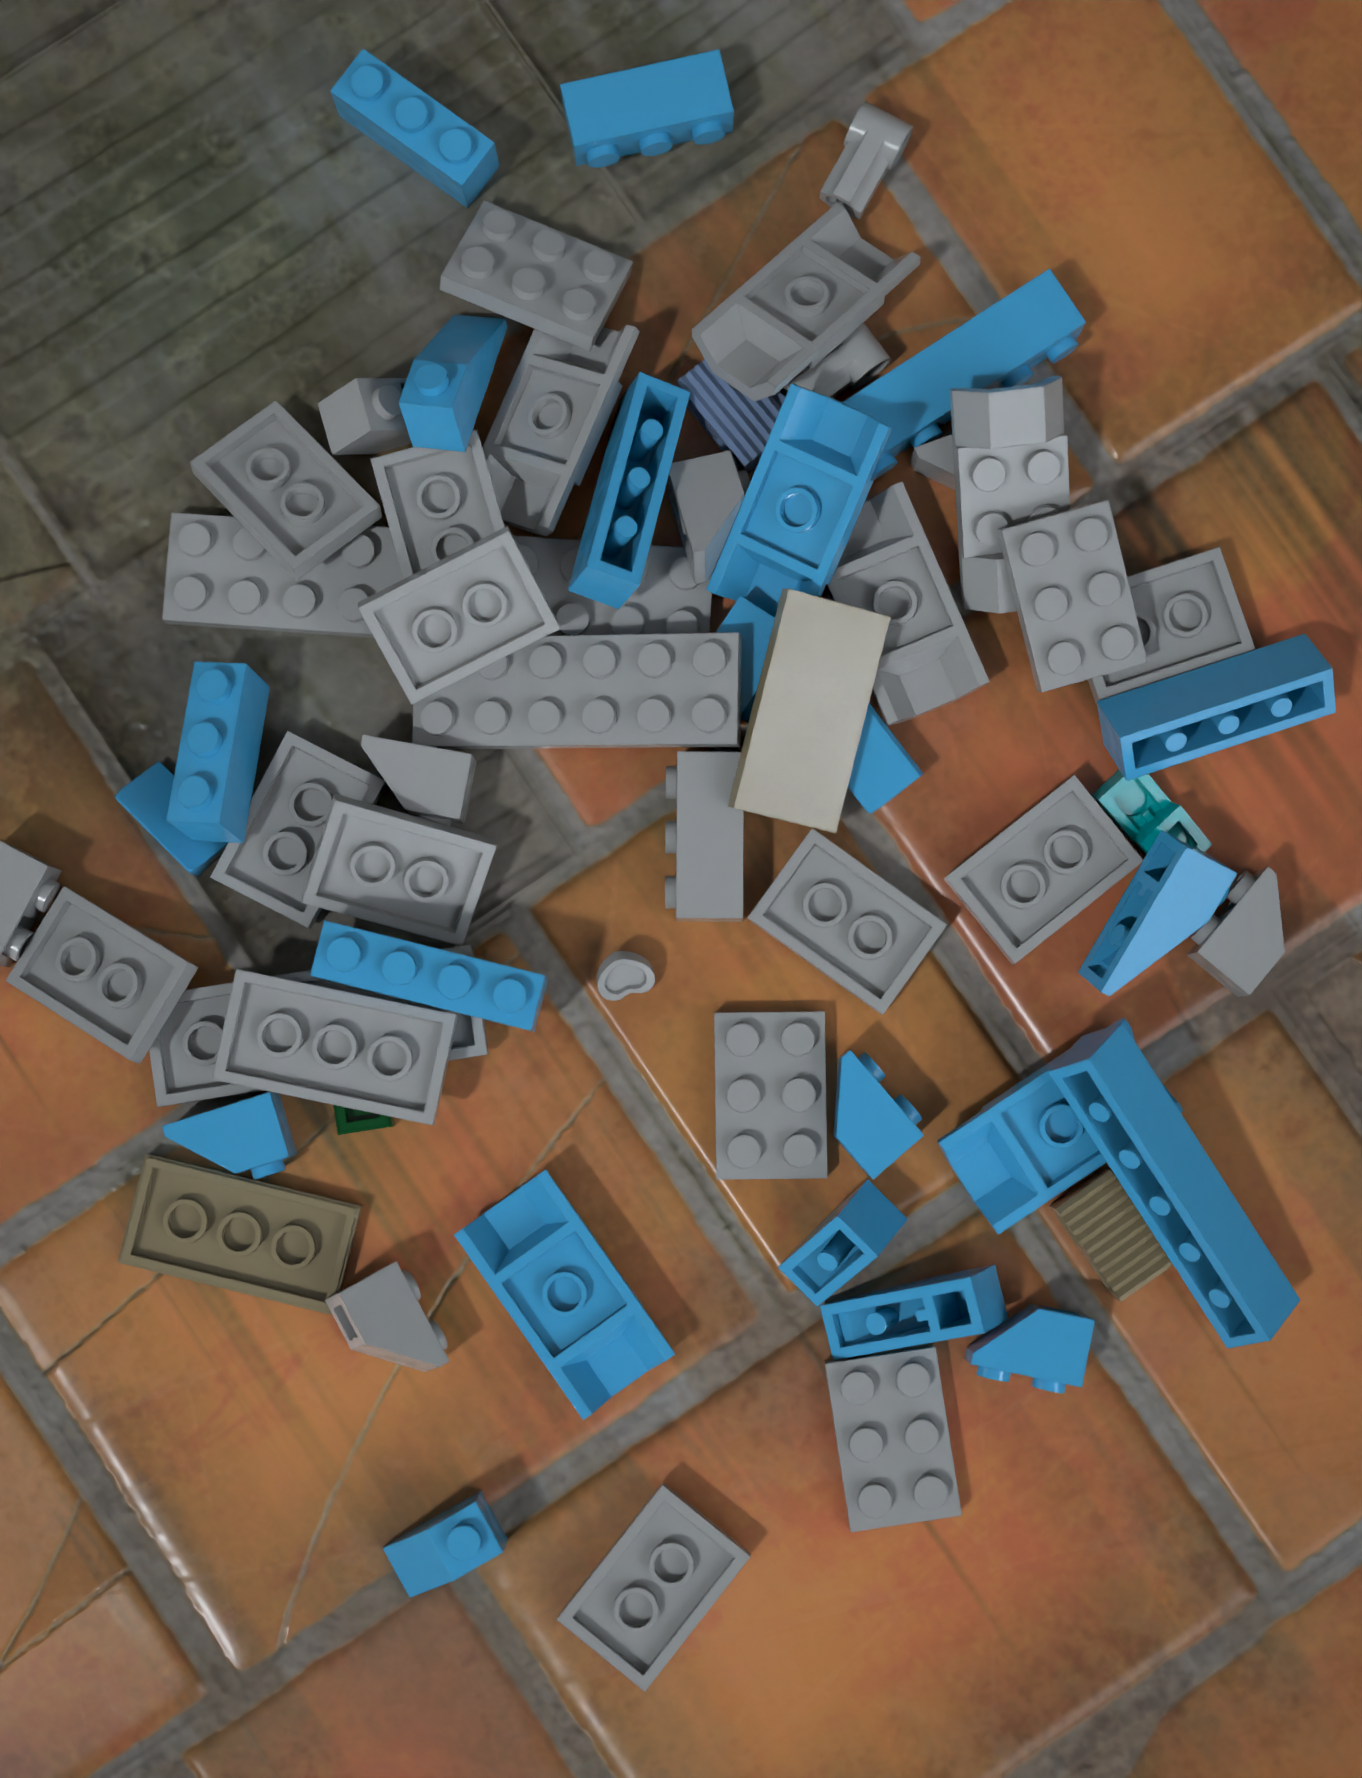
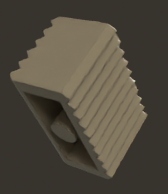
M1103 1168L1097 1171L1086 1181L1080 1183L1076 1188L1070 1190L1066 1195L1049 1206L1112 1297L1120 1302L1173 1266L1111 1170Z

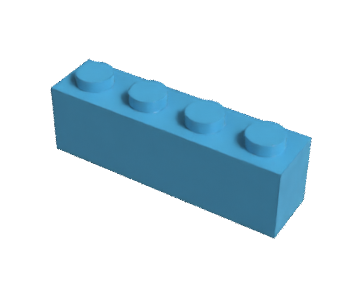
M639 372L620 398L568 591L620 609L640 586L690 391Z
M1302 634L1097 701L1103 745L1125 780L1128 781L1336 713L1333 668L1308 636Z
M325 920L310 976L532 1032L536 1030L549 979L542 974Z

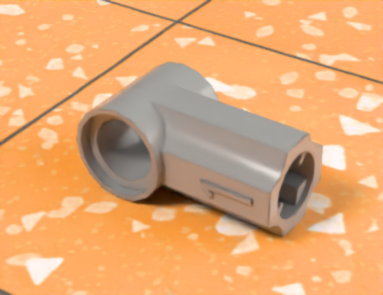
M865 101L851 123L843 143L845 148L825 181L819 198L829 208H832L836 203L846 208L850 217L860 220L887 170L892 171L900 159L914 126Z
M863 322L813 368L805 367L780 391L786 397L789 387L793 383L834 399L850 386L852 389H857L869 382L885 369L890 363L891 358Z

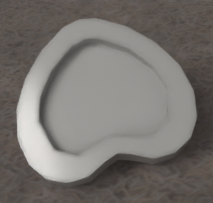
M616 951L610 954L598 969L596 975L598 991L603 998L611 1001L621 1000L630 993L647 992L655 983L653 966L646 958L639 954L628 951Z

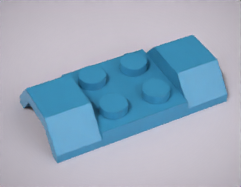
M791 383L706 590L735 601L742 596L774 618L782 588H789L821 597L825 585L830 584L872 486L873 480H871V477L892 427L878 418L838 400Z
M1122 1017L1110 1025L1113 1026L1123 1022L1134 1039L1132 1028L1126 1018ZM1066 1052L981 1107V1112L937 1140L950 1167L974 1204L998 1235L1106 1163V1160L1048 1072ZM1164 1086V1088L1170 1095L1171 1099L1177 1106L1180 1113L1183 1112L1184 1110L1180 1106L1179 1102Z
M547 1169L454 1234L583 1420L592 1415L612 1396L644 1373L675 1355L674 1350L648 1315L640 1300L583 1219L577 1214Z

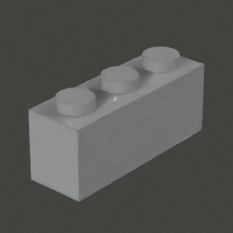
M677 751V766H666V799H677V821H666L665 854H676V876H665V909H676V921L742 922L744 811L728 807L741 752Z

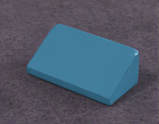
M869 703L848 788L869 814H872L890 802L924 773Z
M158 761L123 787L114 798L190 874L198 877L224 852L228 842L191 840L166 821L174 775Z

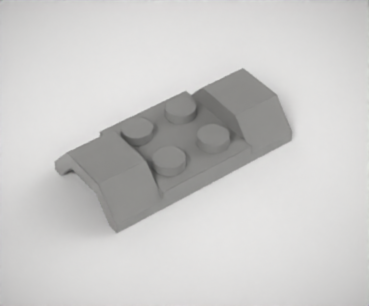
M836 203L692 329V338L711 371L716 376L754 402L777 394L805 367L813 368L876 312L884 304L885 296L920 265L921 257L913 251L896 259L889 257L860 237L846 208Z
M625 325L620 331L603 327L591 352L534 329L483 445L485 459L504 524L544 537L554 531L573 485L580 486L623 387L618 381L640 331L636 327Z
M1061 376L1047 377L1035 384L1005 388L977 389L960 387L950 389L961 600L964 609L992 613L1017 611L997 530L1070 510L1068 439L1064 433Z
M902 481L894 484L871 500L864 502L830 584L825 585L832 601L891 617L872 689L887 726L911 720L947 705L990 682Z

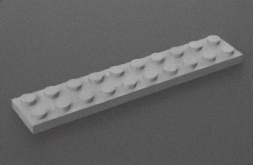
M171 512L162 620L166 624L374 638L358 610V602L403 580L389 527H368L296 581L235 517ZM513 536L559 623L560 629L547 636L709 633L712 593L706 589L713 572L706 582L695 584L684 547L650 545L640 586L621 608L617 609L568 591L581 540Z

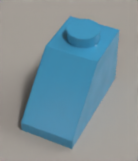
M268 1092L162 1126L165 1137L235 1174L251 1170L254 1180L286 1170L283 1159L298 1155L279 1093Z
M866 1180L843 1200L791 1252L778 1268L818 1307L876 1259L908 1218L869 1180Z
M479 1491L385 1545L383 1550L408 1596L411 1598L452 1582L503 1553L508 1538L482 1491Z

